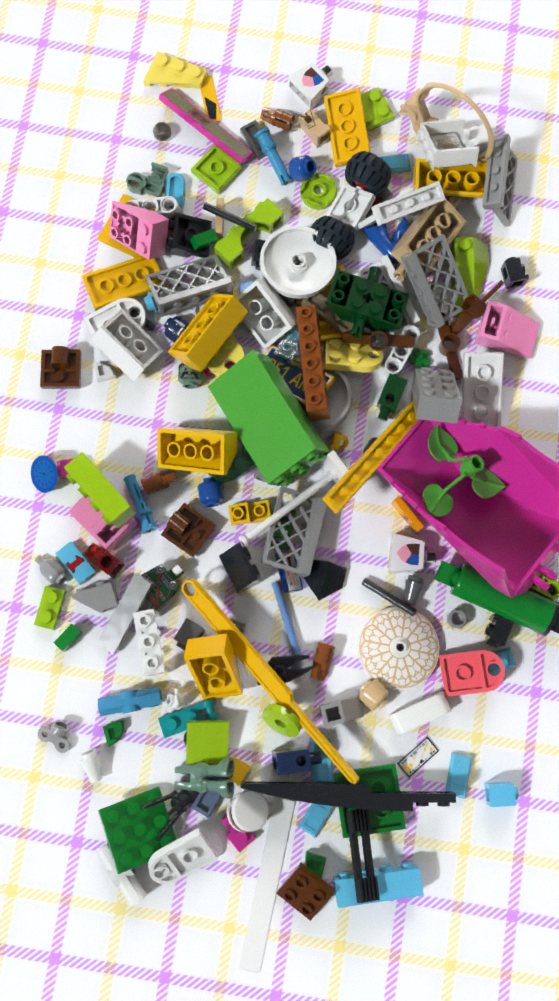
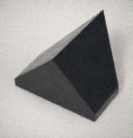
M313 560L310 575L303 579L320 601L342 589L347 569L329 561Z

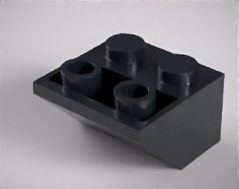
M240 542L219 556L237 594L259 584L258 578L261 577L255 564H250L251 555L247 547H242Z

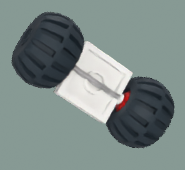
M360 151L351 157L345 169V178L349 185L343 184L326 216L320 217L311 226L312 229H315V232L318 231L317 236L315 234L312 235L313 241L327 249V244L331 243L330 246H333L335 250L336 260L343 259L352 251L355 243V235L352 229L358 231V223L364 220L376 196L383 193L389 186L391 179L389 165L382 158L371 152Z

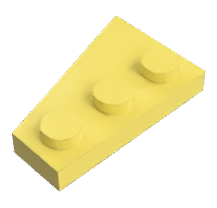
M157 51L143 82L144 86L160 84V87L178 85L179 88L201 89L208 72L205 68Z

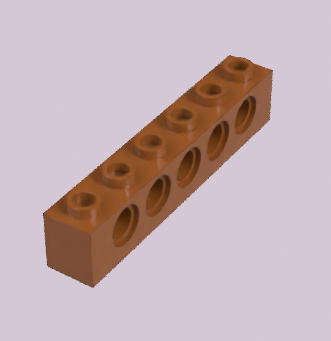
M315 304L296 307L306 410L311 422L331 419L318 312Z

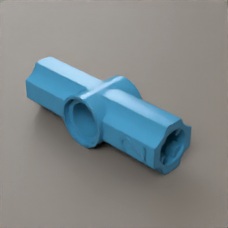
M160 687L140 691L138 689L121 692L119 693L120 695L102 697L98 699L97 705L100 716H106L121 712L124 714L139 711L141 708L159 706L163 703Z

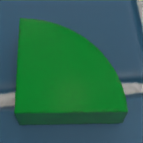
M124 720L103 726L108 747L114 745L121 738L124 732Z
M306 852L305 861L307 867L322 878L327 858Z

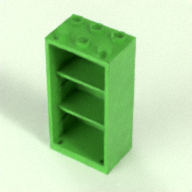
M252 350L208 386L267 484L285 487L293 484L297 476L309 472L313 464L322 462L326 458L325 455L330 452L269 356Z

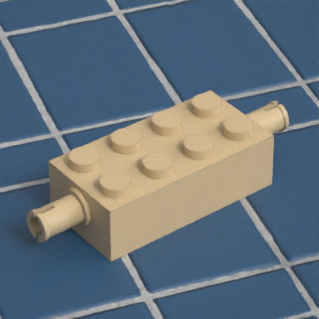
M450 196L448 200L446 199L422 209L390 253L401 264L393 273L397 281L403 282L408 275L400 258L401 256L413 252L442 234L445 235L448 245L453 241L466 222L455 209L460 204V198L457 199L458 196ZM441 242L435 245L434 253L441 255L443 248ZM421 252L417 255L420 263L425 264L428 253ZM432 255L429 266L434 267L439 257Z

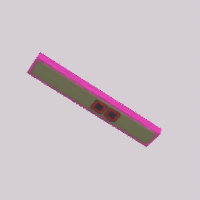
M173 88L160 94L159 100L239 164L252 158L253 152Z

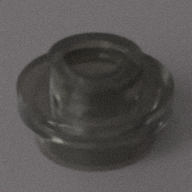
M159 122L153 128V135L157 140L165 141L171 136V128L165 122Z

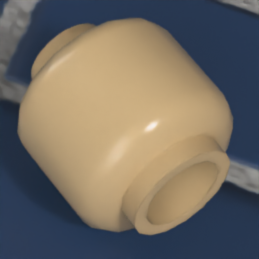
M377 679L367 680L358 690L360 692L359 699L370 710H375L377 707L381 710L389 702L386 699L389 695L388 689Z

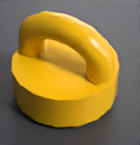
M334 431L328 448L334 451L344 450L349 443L348 437L342 435L341 432ZM341 440H344L343 445L339 446Z

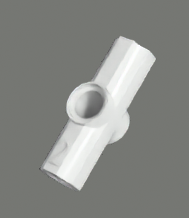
M108 842L97 850L98 855L108 869L110 880L116 887L120 888L131 907L147 896L142 884L136 877L135 868L117 874Z

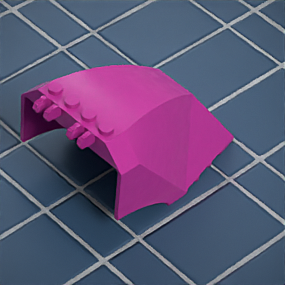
M464 418L458 420L457 424L419 419L377 468L378 472L496 590L513 598L527 592L534 583L537 587L547 591L550 586L546 581L539 578V575L542 573L552 581H555L558 577L556 573L546 568V566L557 552L559 553V464L534 448L522 438V435L502 426L499 428L486 426V423L467 422ZM438 424L445 432L452 436L458 446V452L454 458H463L464 456L470 458L473 455L480 456L484 461V467L496 475L506 486L493 497L484 499L475 493L472 488L473 480L466 476L446 492L453 499V508L443 517H434L427 511L423 501V491L430 484H437L444 490V488L462 475L460 472L462 461L448 462L445 459L440 462L429 452L428 438L432 429Z

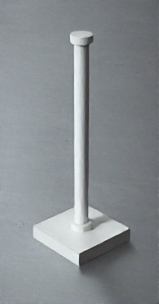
M334 450L325 455L326 458L320 462L327 473L324 477L246 535L238 537L244 547H247L251 540L330 481H333L334 484L339 481L348 469Z

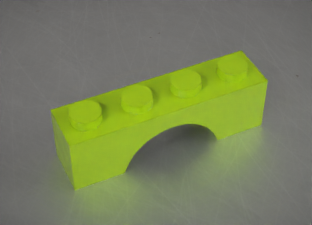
M267 198L264 202H259L255 210L251 214H246L243 219L256 224V231H264L271 234L284 222V212ZM239 225L233 226L229 230L228 235L219 239L214 247L215 254H217L219 260L230 270L244 259L243 240L250 233H253Z

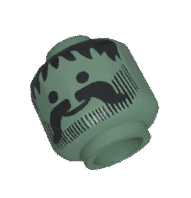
M181 363L178 367V381L184 388H197L203 382V371L193 370Z

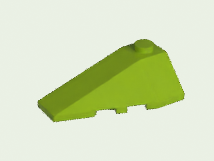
M455 237L450 250L468 295L475 294L480 297L489 264L488 245L474 237ZM452 278V287L455 290L457 282L455 278ZM458 294L455 305H462L464 301L463 296ZM464 311L458 313L454 317L458 318Z

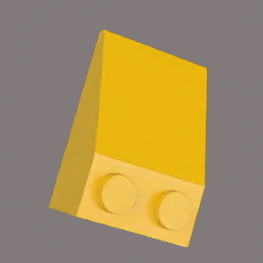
M220 634L188 639L184 659L203 699L243 695L235 653L228 635Z

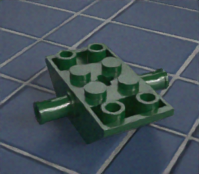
M376 266L370 267L367 279L339 269L335 271L325 304L339 319L354 323L350 332L352 338L357 333L356 339H361L364 328L385 331L400 329L410 294L379 284L378 281L382 272L379 267L376 273Z

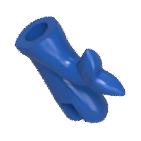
M403 217L397 230L394 232L392 241L390 240L386 224L378 226L375 223L374 227L370 225L362 228L372 244L384 256L388 255L392 264L397 262L390 252L408 229V221L405 217Z

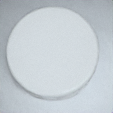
M250 790L239 792L228 802V821L239 832L257 831L265 825L268 819L269 808L267 801L258 792Z

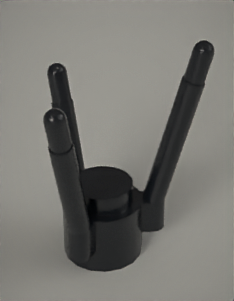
M174 790L166 796L143 805V808L146 809L172 799L170 802L172 808L167 812V816L177 811L155 838L156 841H159L177 819L187 811V807L193 803V798L187 790H181L180 792Z

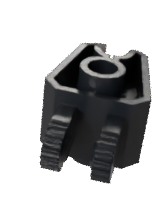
M310 655L272 657L268 662L284 683L303 676L313 668V666L298 668L296 666L298 661L308 659Z

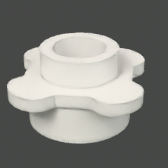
M176 688L166 697L169 713H172L174 709L180 710L183 706V694L179 693V690Z

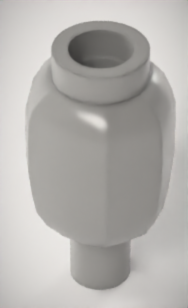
M41 555L35 558V561L40 565L41 574L51 584L57 583L61 585L66 581L65 570L58 562L53 559H44Z

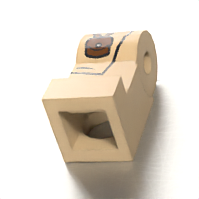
M310 109L298 117L300 127L317 148L330 140L331 128L327 123L324 124L313 110Z

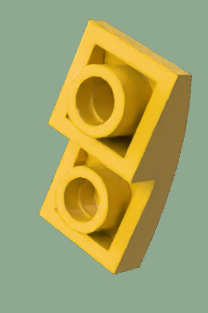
M270 500L253 503L244 502L228 506L231 525L263 522L272 515Z

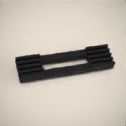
M366 809L348 810L346 815L357 903L380 900L377 877L374 874L369 831H371L369 811ZM357 832H361L366 878L362 877Z

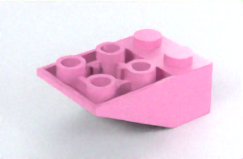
M112 201L109 237L148 260L165 255L169 219L155 211Z
M488 300L486 310L481 317L475 344L531 359L540 323L508 305Z
M88 496L86 499L82 497L68 512L109 552L138 525L136 520L131 517L118 529L113 524L108 526L101 518L104 515L102 511L96 512L89 504L92 501Z

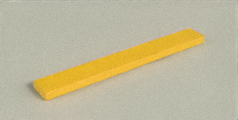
M413 400L322 498L335 514L341 511L417 423L419 419L415 417Z

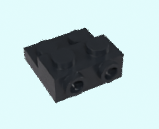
M175 213L173 218L169 219L168 230L171 231L166 241L169 254L186 258L188 255L201 258L208 257L210 246L195 251L190 240L194 235L211 230L212 221Z

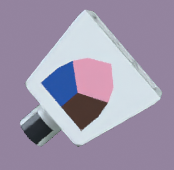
M311 63L288 76V89L309 110H312L328 92L329 77L333 74L332 70L327 65L320 70L314 63Z
M393 533L390 538L388 574L420 572L423 570V563H435L436 554L433 551H424L425 541Z

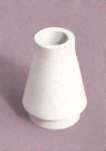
M96 749L80 754L81 759L79 762L85 770L90 783L101 780L100 754L97 753Z

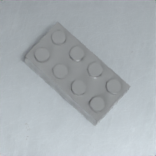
M428 367L415 368L411 391L416 419L457 424L462 400L454 373L447 369L434 371Z

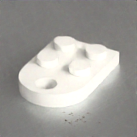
M120 298L84 317V320L94 336L99 328L121 309L129 316L132 309H139V316L131 318L142 329L146 324V313L137 300Z
M197 828L157 850L148 861V870L150 877L155 882L170 884L217 860V856L200 829Z

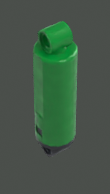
M441 561L434 579L450 586V594L505 617L513 623L525 628L527 627L543 636H546L551 630L559 634V602L543 597L530 589L525 593L510 598L493 588L471 565L463 563L458 568Z

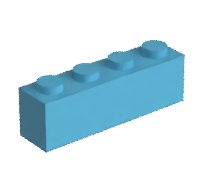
M404 862L400 864V867L392 868V865L380 866V870H374L375 877H377L380 900L357 903L354 873L350 874V871L338 872L337 876H333L337 906L342 908L423 896L420 868L417 864L413 865V862ZM362 868L363 878H366L365 868Z

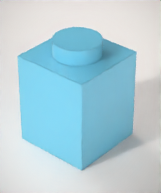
M509 781L484 783L486 805L490 807L516 806L519 794L514 783Z

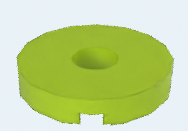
M315 173L312 179L302 182L300 188L301 199L305 205L312 209L321 210L330 207L337 196V187L334 180L326 174ZM316 188H321L324 192L322 194H316L314 190Z
M277 704L268 705L262 714L266 724L281 735L287 737L298 736L302 729L298 717L294 713H291V715L287 713V709Z

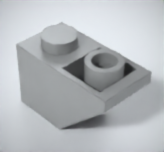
M107 580L96 583V587L88 589V586L76 590L77 593L71 594L72 598L100 613L116 609L119 603L114 584L108 583Z
M359 696L319 706L324 727L364 717Z

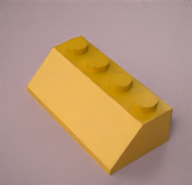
M416 158L413 169V191L439 181L444 196L483 198L487 162H477L476 167L469 164L441 168L434 167V170H432L426 159Z
M213 293L172 345L168 353L189 368L202 372L209 366L213 356L221 350L223 343L232 336L236 326L242 323L248 311L234 295Z
M176 426L157 428L158 468L226 475L237 454V432Z

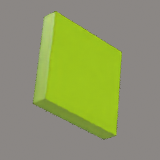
M214 144L190 170L193 175L219 195L240 173L243 167Z
M229 720L187 721L186 764H198L200 762L207 764L220 763L223 758L228 757Z

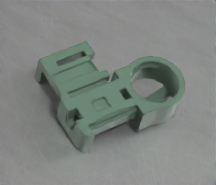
M152 162L151 171L153 172L151 176L148 175V178L138 172L129 174L126 178L129 191L142 195L144 192L155 197H162V193L165 191L164 182L169 173L168 167ZM133 180L141 185L138 187H132L129 184Z

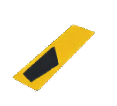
M208 75L201 87L205 112L214 122L222 121L213 77Z

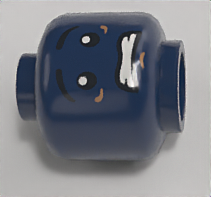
M181 316L168 318L164 324L165 336L175 343L190 323Z

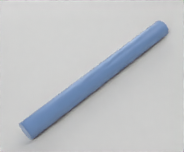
M273 582L271 584L293 655L302 654L280 582Z

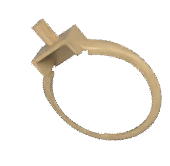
M430 82L422 89L418 88L404 104L400 105L401 110L399 114L410 117L413 130L417 134V131L420 130L421 122L439 121L438 118L430 117L425 103L430 90L441 88L456 94L475 110L487 130L488 147L484 153L478 155L477 162H484L491 156L494 150V136L490 123L478 105L460 90L447 84ZM449 139L434 140L442 150L456 148Z

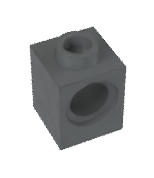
M186 618L174 637V640L178 641L176 646L185 651L187 640L201 637L205 629Z

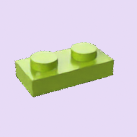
M45 586L34 625L55 630L65 598V590Z

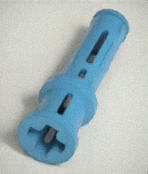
M266 127L255 133L254 137L258 139L262 147V153L267 155L283 186L288 184V181L291 182L292 178L276 150L277 143L273 142L269 134L270 130Z
M135 474L124 477L123 480L136 509L135 517L139 519L142 527V534H148L157 530L159 526L154 522L152 509L147 507Z

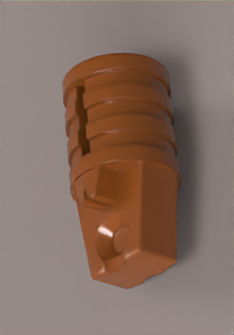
M263 107L260 116L262 120L272 126L288 132L291 131L295 121V115L269 107Z
M164 471L156 473V475L141 479V483L146 495L149 496L151 493L169 488L168 482L178 478L175 472L165 475Z
M318 642L313 659L311 678L320 681L325 680L336 647Z

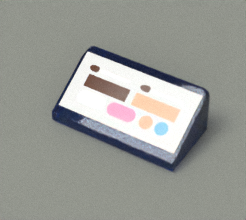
M292 551L282 552L283 556H286ZM275 553L276 561L280 559L278 553ZM294 554L285 558L290 567L296 568L297 561ZM278 568L284 593H294L303 590L300 576Z

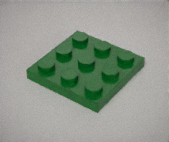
M395 763L353 769L359 776L358 782H368L370 784V791H400ZM341 771L333 772L334 782H349ZM338 807L343 838H349L346 811L358 809ZM368 810L371 827L369 834L406 829L403 811Z
M159 786L98 810L117 874L147 863L157 850L176 840L172 826L159 841L155 840L170 821L164 802L146 809L143 808L144 804L162 797Z

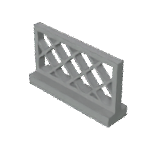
M509 134L494 137V150L487 161L482 207L485 210H493L504 227L510 226L518 160L510 148L511 137Z
M444 234L413 252L406 253L400 257L430 327L440 328L445 324V321L463 311L461 306L455 305L458 294L463 296L464 300L469 295ZM438 242H441L443 247L441 255L434 253L435 245ZM421 252L428 253L425 264L420 263L417 256ZM432 255L439 257L437 268L429 266ZM444 260H447L450 264L448 272L441 270ZM428 269L435 271L432 282L428 281L426 277ZM440 273L447 275L444 286L436 284ZM451 277L455 278L457 282L455 290L448 288ZM435 286L442 288L440 299L434 297ZM447 291L454 293L451 303L444 301ZM443 304L450 306L445 316H442L441 313Z
M217 254L145 276L161 317L205 304L213 293L233 295L232 281L230 277H227ZM212 262L216 264L214 269L206 267L207 264ZM192 268L198 269V272L196 274L190 273L188 271ZM203 271L210 273L209 278L200 275ZM172 274L181 275L178 280L170 278ZM215 275L223 278L216 281L212 280ZM184 277L193 279L190 284L182 282ZM156 279L163 280L160 286L153 284L152 281ZM197 281L205 283L200 286H194ZM167 282L175 284L172 290L164 287ZM179 286L187 288V290L177 292ZM161 292L169 294L165 297H158Z
M281 486L273 514L280 509L281 505L282 507L286 505L282 499L284 492L291 494L293 499L302 492ZM310 496L306 499L312 501L310 510L305 512L300 504L297 507L301 515L293 518L289 512L287 516L290 521L282 525L278 520L270 526L261 559L262 564L295 573L303 578L310 575L327 506L322 500L323 497ZM303 516L307 525L305 529L300 531L295 520ZM289 523H292L297 532L291 537H288L283 528ZM280 529L285 540L277 544L273 538V533ZM298 535L302 545L296 550L290 539ZM284 542L288 543L292 551L286 556H283L278 547ZM274 548L280 557L275 562L267 560L269 551ZM294 554L297 560L296 568L290 567L285 558Z

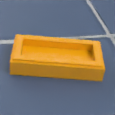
M398 496L393 500L391 504L415 534L420 532L424 525L403 498Z

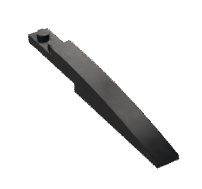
M241 781L242 789L290 800L344 808L413 811V802H416V806H429V803H437V806L442 807L450 806V803H456V793L452 791H370V784L368 782L351 784L350 782Z

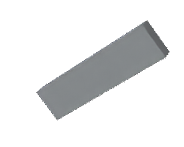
M134 573L97 644L113 654L117 653L134 621L133 613L139 612L154 584L139 573Z

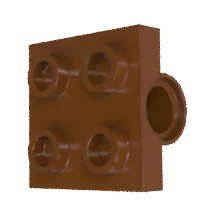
M54 346L52 350H42L40 387L42 389H80L81 350L69 349L65 346Z
M183 503L179 510L170 517L161 536L194 558L217 525L186 503Z
M300 862L279 887L276 894L311 921L334 895L336 889Z

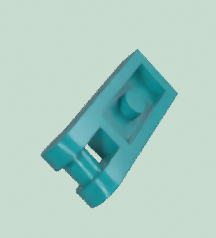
M210 699L158 718L164 738L186 731L187 721L219 719L218 712L215 713L213 707L215 704L214 700ZM205 708L208 716L202 718L200 710Z

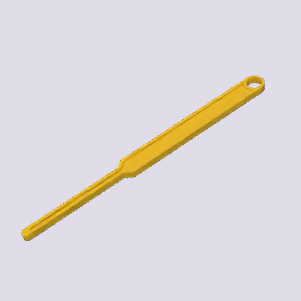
M195 579L185 581L182 584V592L218 635H228L235 655L278 705L286 707L290 713H294L298 717L301 726L351 784H356L359 781V776L296 704L293 692L199 582ZM188 583L195 587V594L188 591Z

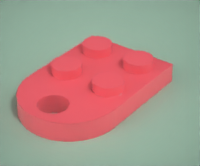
M477 650L439 655L445 697L489 692L499 687L504 679V664L500 657L491 651ZM492 663L500 667V673L496 676L488 672V666Z

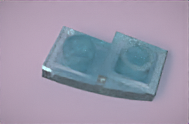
M291 330L286 339H282L274 354L293 361L300 354L298 332Z

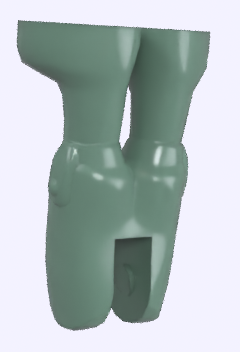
M225 757L219 764L215 765L200 762L198 764L175 767V773L190 774V781H175V788L197 791L200 794L214 791L226 799L233 797L234 782L232 779H206L207 776L231 777L234 773V760L232 757Z

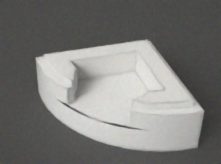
M100 362L93 363L98 383L117 378L109 366Z

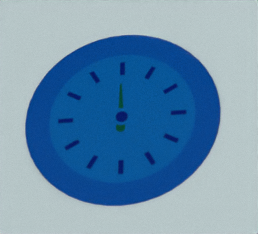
M45 455L38 456L31 466L32 482L40 492L48 493L52 491L58 480L57 467L54 461Z

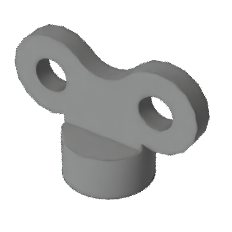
M56 720L51 728L49 726H42L38 730V738L43 742H52L58 752L65 753L70 749L71 743L65 737L69 726L65 722Z

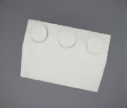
M264 277L256 280L237 297L238 301L248 311L244 316L243 322L264 349L270 347L298 325L296 316L280 295L270 287Z
M123 309L102 325L91 338V341L132 381L139 377L164 351Z

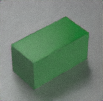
M211 229L194 235L190 241L194 250L197 251L216 244L219 238L215 230Z
M70 624L53 643L61 651L65 652L83 632L74 624Z

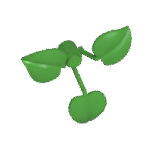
M439 424L432 429L428 438L429 452L440 462L445 459L448 462L462 461L460 466L462 475L450 483L444 490L437 484H430L424 489L423 501L431 515L443 517L452 510L453 499L446 492L466 476L473 480L472 488L475 493L484 499L493 497L506 487L496 475L484 467V461L480 456L473 455L470 458L467 456L454 458L457 455L458 446L452 436L445 432Z

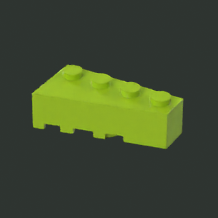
M83 452L64 466L68 472L66 477L73 485L78 483L80 487L77 490L85 499L88 496L92 501L89 504L96 512L102 511L104 515L101 518L108 526L113 524L118 529L136 514L132 507Z

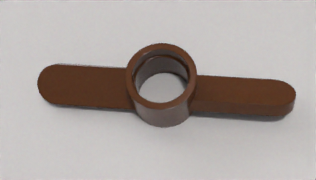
M500 280L482 299L475 294L466 297L461 306L464 312L450 325L451 333L458 335L473 319L481 317L487 307L485 302L504 282Z
M447 320L443 326L437 328L441 339L439 351L447 357L450 371L454 373L455 379L460 380L463 376L457 355L460 338L456 334L451 333ZM450 340L455 344L456 348L447 349L443 342Z
M381 329L373 330L371 333L363 332L361 339H356L357 333L352 338L350 336L351 331H345L341 336L342 341L345 343L370 345L376 351H381L386 346L412 348L415 345V339L412 336L386 334ZM381 333L385 336V343L382 346L376 347L371 343V338L374 334Z

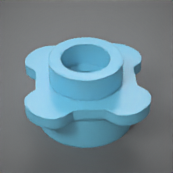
M148 292L149 296L144 297L145 304L149 312L155 311L156 314V307L158 306L154 297H151L150 292Z

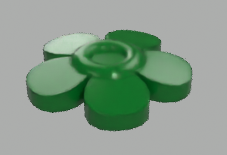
M415 348L412 351L413 355L408 358L409 363L414 364V368L420 369L422 365L424 367L429 366V352L427 350L421 352L419 348Z

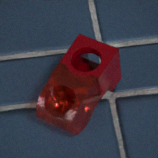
M93 542L83 554V556L113 579L125 565Z

